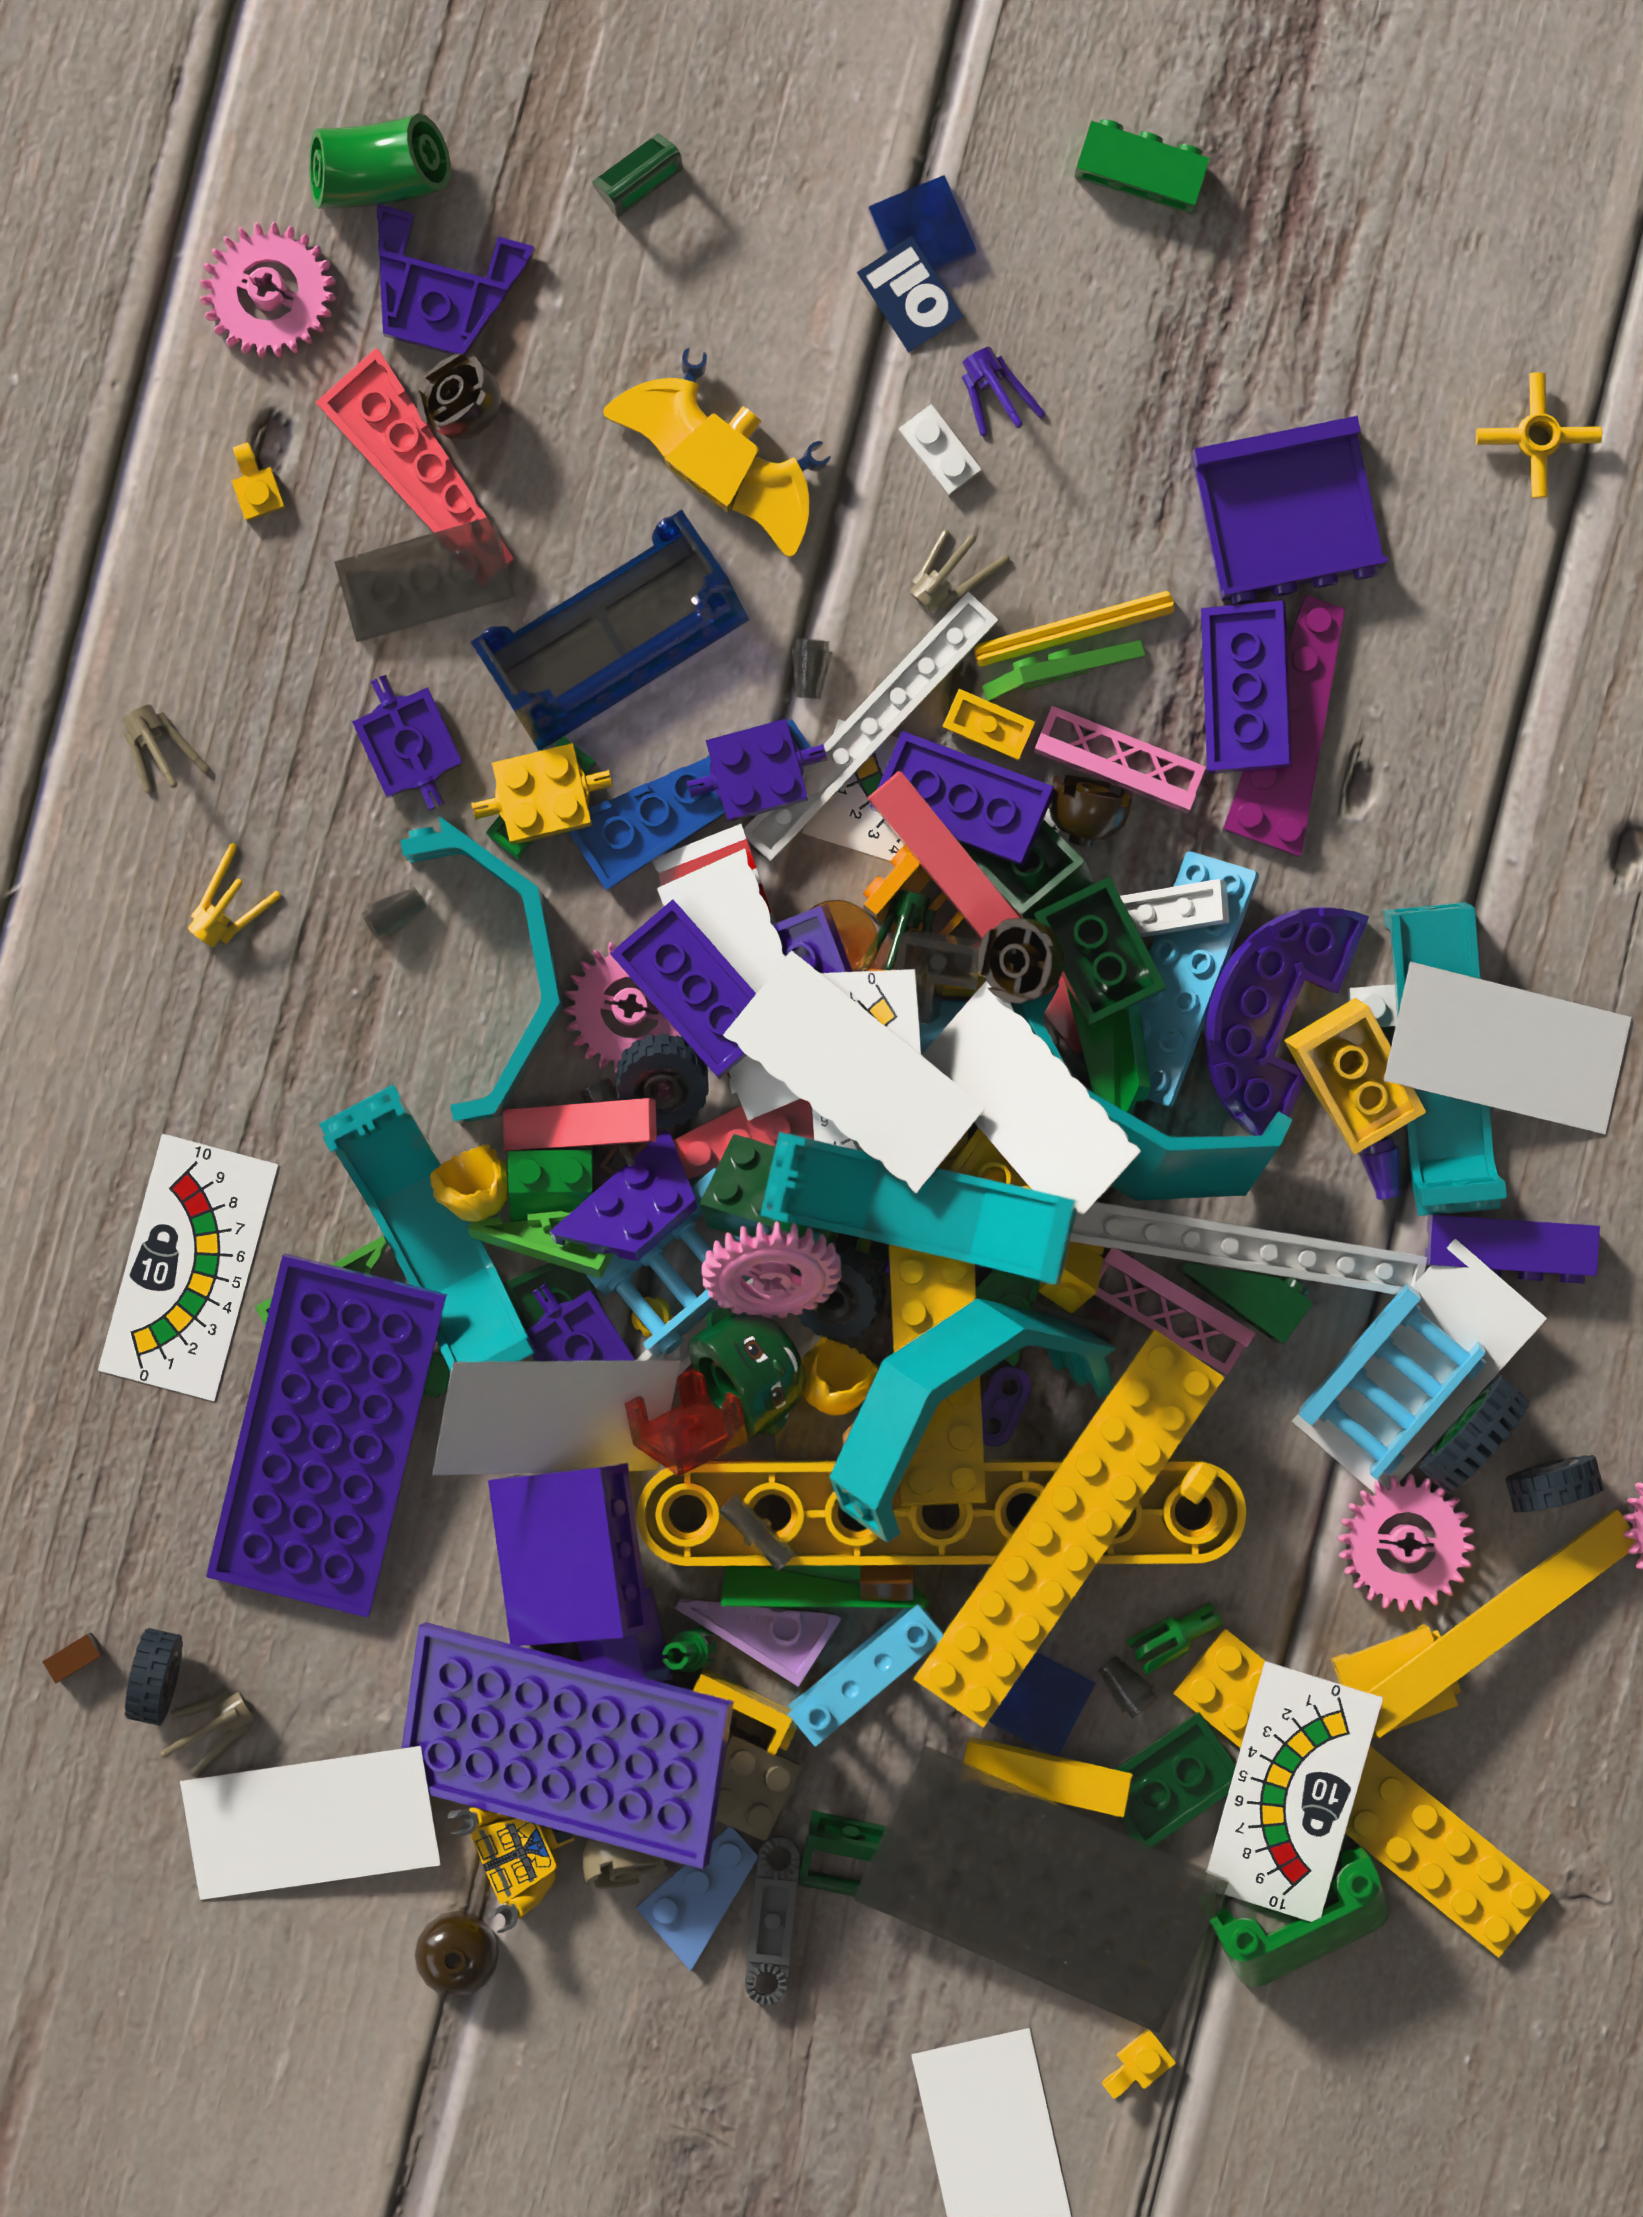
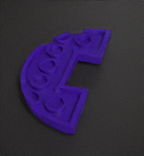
M1321 906L1288 912L1274 918L1253 932L1238 947L1224 967L1216 983L1207 1014L1205 1032L1207 1063L1213 1085L1225 1109L1234 1121L1251 1136H1262L1278 1111L1290 1117L1305 1077L1298 1066L1275 1057L1304 982L1307 981L1329 992L1339 994L1369 916L1355 911Z

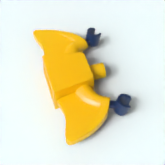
M687 348L682 355L684 379L662 378L636 385L604 407L603 414L606 419L634 430L650 440L664 457L665 465L725 512L728 513L732 509L757 522L786 557L792 558L796 555L802 543L809 518V492L802 471L806 469L815 472L820 471L829 462L831 456L823 461H817L811 454V452L819 449L823 442L816 441L810 444L802 458L797 461L793 457L777 464L760 458V449L749 440L750 436L762 422L754 413L745 407H741L728 424L714 413L707 417L697 403L699 384L696 383V379L701 377L706 371L707 355L704 352L702 362L698 365H692L688 362L690 348Z

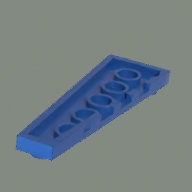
M793 719L787 721L791 738L799 748V751L811 748ZM710 756L672 771L668 775L633 788L631 791L611 800L608 799L590 807L589 812L593 826L568 832L606 891L725 815L723 803L715 791L691 798L686 782L710 775Z

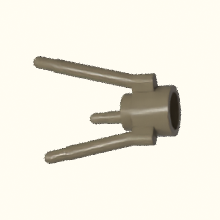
M945 529L932 548L921 571L911 581L915 586L909 593L933 614L939 607L947 611L955 600L1008 563L1010 560L1009 556L1003 555L951 593H948L952 585L946 580L947 576L965 556L977 538L974 534L970 535L939 573L935 570L930 573L950 535L949 530Z
M144 705L133 710L122 719L128 730L124 737L131 747L145 793H151L152 786L140 745L142 748H149L171 788L177 787L172 771L157 745V742L164 737L161 732L162 730L202 772L207 773L209 771V766L172 727L164 712L156 714L152 705Z
M227 1690L214 1698L171 1711L169 1718L176 1719L218 1706L217 1709L212 1711L214 1720L162 1750L161 1756L167 1758L219 1727L223 1733L231 1730L225 1738L190 1770L191 1776H197L238 1737L250 1731L248 1724L255 1721V1717L243 1695L239 1691L230 1695Z

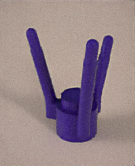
M991 347L976 351L962 362L967 373L961 378L968 389L981 436H987L988 431L977 390L978 385L982 391L992 387L1015 427L1021 428L1023 425L1016 409L1000 384L1003 377L1039 418L1045 416L1044 410L1010 371L1003 357H996Z

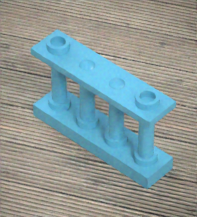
M715 1168L691 1187L698 1209L637 1262L619 1258L614 1254L601 1279L587 1275L603 1295L607 1296L610 1292H618L653 1335L643 1345L656 1358L661 1354L668 1355L676 1350L683 1342L682 1336L705 1318L708 1312L719 1306L718 1301L713 1300L709 1296L708 1290L697 1297L662 1255L664 1253L663 1248L674 1238L682 1239L702 1264L706 1261L707 1251L710 1250L714 1254L712 1248L694 1228L696 1226L694 1221L703 1215L699 1203L716 1171ZM734 1236L740 1243V1237ZM642 1265H650L685 1308L667 1324L662 1321L630 1282L632 1280L631 1275ZM742 1275L745 1282L751 1279L748 1276Z
M1408 1283L1404 1285L1299 1408V1416L1311 1426L1318 1418L1323 1422L1328 1419L1376 1459L1370 1466V1475L1376 1480L1383 1472L1390 1475L1398 1467L1404 1458V1455L1400 1453L1461 1381L1465 1377L1471 1381L1486 1363L1482 1358L1486 1351L1481 1343L1477 1342L1468 1352L1419 1312L1421 1307L1417 1303L1421 1299L1420 1293ZM1400 1323L1405 1327L1410 1325L1457 1364L1442 1384L1393 1344L1394 1339L1390 1334ZM1372 1355L1378 1359L1382 1356L1430 1396L1415 1415L1410 1413L1365 1375L1367 1371L1363 1366ZM1345 1387L1350 1390L1353 1388L1358 1390L1403 1428L1387 1447L1338 1407L1340 1402L1335 1398Z
M918 1604L913 1608H902L788 1705L791 1709L788 1715L816 1747L937 1645L944 1636L942 1633L943 1629L925 1608H921Z

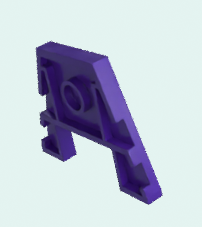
M378 205L376 211L384 337L450 355L463 353L466 356L533 257L534 246L498 236L487 277L484 278L405 256L415 221L414 213Z

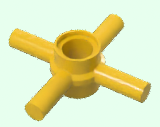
M1537 372L1529 374L1530 415L1523 419L1518 428H1476V445L1518 444L1520 450L1525 455L1531 457L1532 499L1548 498V456L1553 454L1560 444L1602 443V427H1560L1557 420L1547 414L1546 373ZM1535 426L1543 428L1549 437L1548 444L1537 445L1532 442L1529 437V429Z

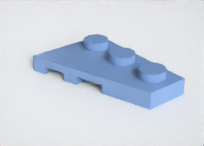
M728 1826L713 1839L708 1866L701 1869L684 1864L636 1906L637 1910L690 1971L758 1859V1854L737 1829Z

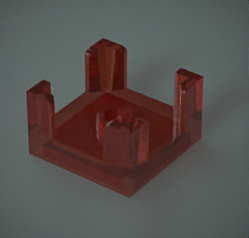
M694 1368L677 1377L682 1405L649 1421L645 1400L642 1396H637L624 1403L633 1445L679 1477L748 1441L740 1398L731 1392L725 1394L726 1401L722 1403V1411L710 1404L704 1375Z

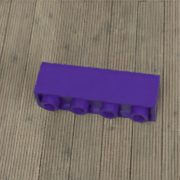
M1427 1215L1426 1232H1429L1428 1248H1425L1426 1265L1468 1267L1447 1249L1453 1240L1456 1239L1500 1278L1502 1277V1270L1518 1271V1279L1543 1281L1544 1273L1560 1274L1559 1282L1585 1284V1276H1597L1600 1226Z

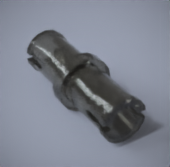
M738 1493L731 1497L718 1511L745 1537L743 1542L748 1547L753 1545L775 1567L777 1572L797 1554L770 1527L772 1522L767 1517L763 1520Z

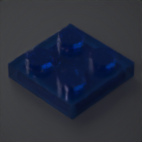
M945 175L868 206L869 214L886 252L912 236L934 271L976 254L977 250Z
M1036 1651L988 1722L1051 1755L1059 1756L1096 1682Z

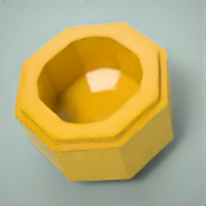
M1203 1461L1197 1463L1185 1475L1180 1487V1494L1193 1503L1199 1504L1218 1477V1471Z

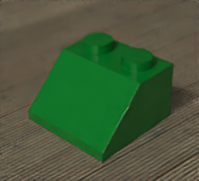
M593 1150L508 1151L510 1222L528 1220V1214L555 1211L570 1213L594 1193Z

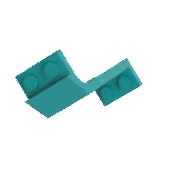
M1467 902L1383 910L1384 925L1391 933L1397 1019L1410 962L1480 979L1475 907ZM1414 1088L1426 1110V1113L1406 1124L1409 1172L1418 1216L1501 1208V1199L1507 1198L1506 1182L1498 1175L1495 1166L1490 1106Z

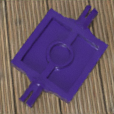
M387 675L380 676L379 679L385 689V693H383L377 679L372 680L370 683L381 704L370 714L354 720L352 723L386 797H393L409 789H420L428 810L436 809L430 796L431 792L438 807L445 804L434 781L443 773L463 765V762L429 688L427 687L409 696L396 697L387 679Z
M785 718L705 740L711 759L710 775L686 782L691 798L715 791L723 803L729 823L808 801L803 781L804 766L828 761L823 744L799 751V748L791 738Z
M547 1283L540 1286V1288L547 1297L548 1302L539 1288L532 1292L545 1311V1314H543L538 1323L526 1330L536 1353L532 1354L536 1361H635L634 1356L591 1290L573 1301L559 1304Z

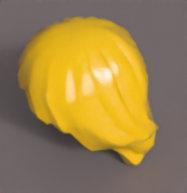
M489 1144L479 1145L468 1152H461L460 1156H452L450 1161L443 1162V1165L433 1170L430 1174L433 1197L461 1220L469 1222L484 1220L499 1212L508 1199L507 1165L498 1158L496 1149H491Z
M821 1337L820 1341L803 1356L802 1362L806 1375L803 1396L809 1404L823 1413L836 1416L850 1413L865 1400L877 1375L879 1365L867 1359L866 1355L859 1354L856 1348L850 1349L846 1344L827 1339V1337Z

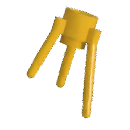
M235 843L229 845L200 905L191 915L194 920L188 927L196 937L212 948H215L220 940L228 944L239 930L281 898L280 892H274L231 926H227L231 918L224 913V910L243 885V881L236 879L216 906L211 904L237 850Z

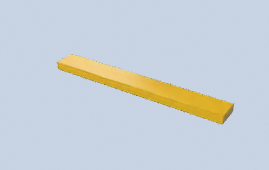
M1618 1509L1610 1511L1367 1691V1693L1383 1697L1373 1732L1375 1738H1381L1626 1556L1628 1548L1635 1543V1540L1623 1536V1532L1631 1528L1623 1519Z

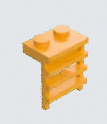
M905 845L902 846L890 861L895 868L884 880L878 875L863 893L868 898L864 903L863 909L881 924H883L888 914L891 900L897 899L899 890L920 894L932 879ZM943 891L928 909L937 912L948 898ZM959 911L932 941L931 966L938 972L945 965L937 960L933 954L964 919ZM920 922L918 930L911 928L907 933L905 932L902 941L921 958L922 946L914 938L922 930V922ZM893 923L890 931L895 935L897 925Z

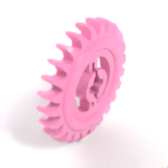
M256 222L254 224V236L252 237L242 227H239L240 242L236 243L228 236H225L224 242L228 251L225 253L215 248L212 249L214 257L219 261L218 265L204 264V269L213 276V279L200 280V285L204 289L212 291V293L202 296L200 301L204 305L214 306L211 311L205 314V318L208 321L221 320L214 328V333L222 335L230 332L226 340V344L229 347L234 346L241 340V352L244 355L248 354L254 346H257L259 358L265 357L268 348H272L275 356L280 358L284 345H287L293 353H297L298 346L296 340L301 339L305 343L311 344L312 339L308 331L312 329L317 332H323L324 328L317 319L319 317L329 318L332 316L331 311L324 307L323 304L336 300L335 294L325 291L326 288L334 285L336 280L333 276H322L330 268L331 263L328 260L316 262L322 253L321 247L315 246L307 251L310 241L309 236L304 234L295 242V230L292 226H289L284 235L280 236L279 227L276 222H272L268 234H264L261 225ZM264 262L280 263L290 269L296 277L299 288L298 294L287 290L283 278L273 268H258L251 275L245 273L256 264ZM271 281L276 291H268L265 297H263L258 287L260 285L267 287ZM238 290L247 291L254 304L263 311H275L283 305L292 309L278 319L269 321L256 319L241 306Z
M610 942L608 944V957L605 958L598 950H593L596 964L592 966L585 961H580V966L586 975L584 977L570 976L571 981L579 988L577 991L564 992L567 998L575 1001V1005L564 1008L563 1013L576 1016V1020L566 1026L568 1031L581 1032L573 1042V1045L580 1046L587 1043L590 1045L585 1053V1059H590L599 1053L601 1055L599 1068H605L612 1060L614 1061L616 1074V1066L618 1060L622 1058V1052L626 1048H630L632 1046L631 1043L634 1041H640L645 1036L652 1034L653 1036H658L661 1033L674 1037L682 1036L656 1006L649 1003L648 998L642 991L636 988H625L620 990L615 997L605 995L606 990L614 982L630 978L610 955L616 948ZM630 996H635L638 1005L643 1006L646 1010L656 1011L658 1015L641 1011V1013L634 1012L632 1018H626V1012L623 1009L619 1008L618 1005L605 1004V1001L621 1004V1002H628ZM601 1009L613 1011L615 1018L621 1024L628 1027L641 1025L647 1019L658 1021V1024L646 1035L638 1038H624L614 1034L605 1025ZM654 1067V1068H651V1069H648V1071H649L650 1073H653L654 1070H655V1067Z
M759 1222L755 1238L747 1235L745 1227L742 1226L740 1230V1243L734 1241L732 1235L727 1233L725 1238L726 1249L722 1248L719 1241H715L714 1254L710 1250L707 1251L706 1261L702 1264L703 1286L708 1290L709 1296L713 1300L718 1301V1305L726 1309L731 1307V1312L735 1314L746 1312L747 1315H762L770 1319L773 1315H777L779 1318H787L788 1313L799 1315L803 1314V1308L808 1310L816 1308L818 1306L817 1302H825L829 1298V1294L838 1288L837 1283L842 1277L841 1260L839 1254L835 1251L834 1244L829 1243L826 1248V1238L824 1235H820L817 1243H814L811 1228L807 1229L803 1238L798 1239L795 1223L792 1224L790 1233L787 1236H782L779 1222H776L773 1233L767 1236L763 1231L762 1224ZM790 1264L798 1268L802 1275L798 1276L791 1273ZM742 1275L753 1278V1286L746 1283Z
M1412 1474L1407 1476L1404 1486H1401L1397 1477L1392 1475L1389 1481V1489H1386L1379 1481H1375L1374 1489L1376 1495L1372 1496L1366 1491L1361 1490L1360 1496L1364 1505L1359 1506L1350 1503L1348 1507L1356 1515L1355 1518L1341 1519V1523L1350 1529V1533L1337 1537L1339 1541L1349 1544V1548L1340 1552L1339 1557L1342 1559H1352V1563L1345 1568L1344 1573L1346 1575L1359 1574L1353 1585L1355 1589L1369 1585L1366 1595L1367 1600L1371 1601L1381 1593V1605L1384 1609L1389 1607L1394 1598L1401 1612L1405 1611L1408 1600L1412 1601L1416 1610L1421 1611L1423 1609V1597H1427L1433 1605H1438L1439 1601L1436 1591L1441 1590L1448 1596H1452L1453 1591L1448 1581L1451 1579L1464 1583L1465 1580L1458 1573L1457 1568L1472 1567V1563L1463 1558L1462 1553L1474 1551L1476 1548L1472 1544L1463 1542V1538L1473 1534L1475 1530L1471 1527H1460V1523L1469 1516V1513L1466 1511L1454 1513L1453 1509L1459 1502V1498L1452 1497L1443 1501L1446 1491L1440 1486L1431 1493L1430 1478H1425L1418 1488L1415 1485V1479ZM1411 1512L1422 1516L1430 1523L1435 1532V1537H1426L1422 1530L1409 1524H1399L1393 1527L1388 1534H1380L1378 1530L1385 1520L1397 1513ZM1409 1532L1410 1538L1422 1544L1433 1543V1546L1416 1545V1547L1409 1548L1408 1554L1405 1555L1404 1549L1393 1543H1379V1539L1398 1542V1540L1405 1539L1406 1533ZM1376 1548L1388 1549L1394 1558L1405 1563L1419 1561L1426 1552H1434V1555L1422 1569L1413 1573L1402 1574L1392 1571L1385 1566L1378 1556Z

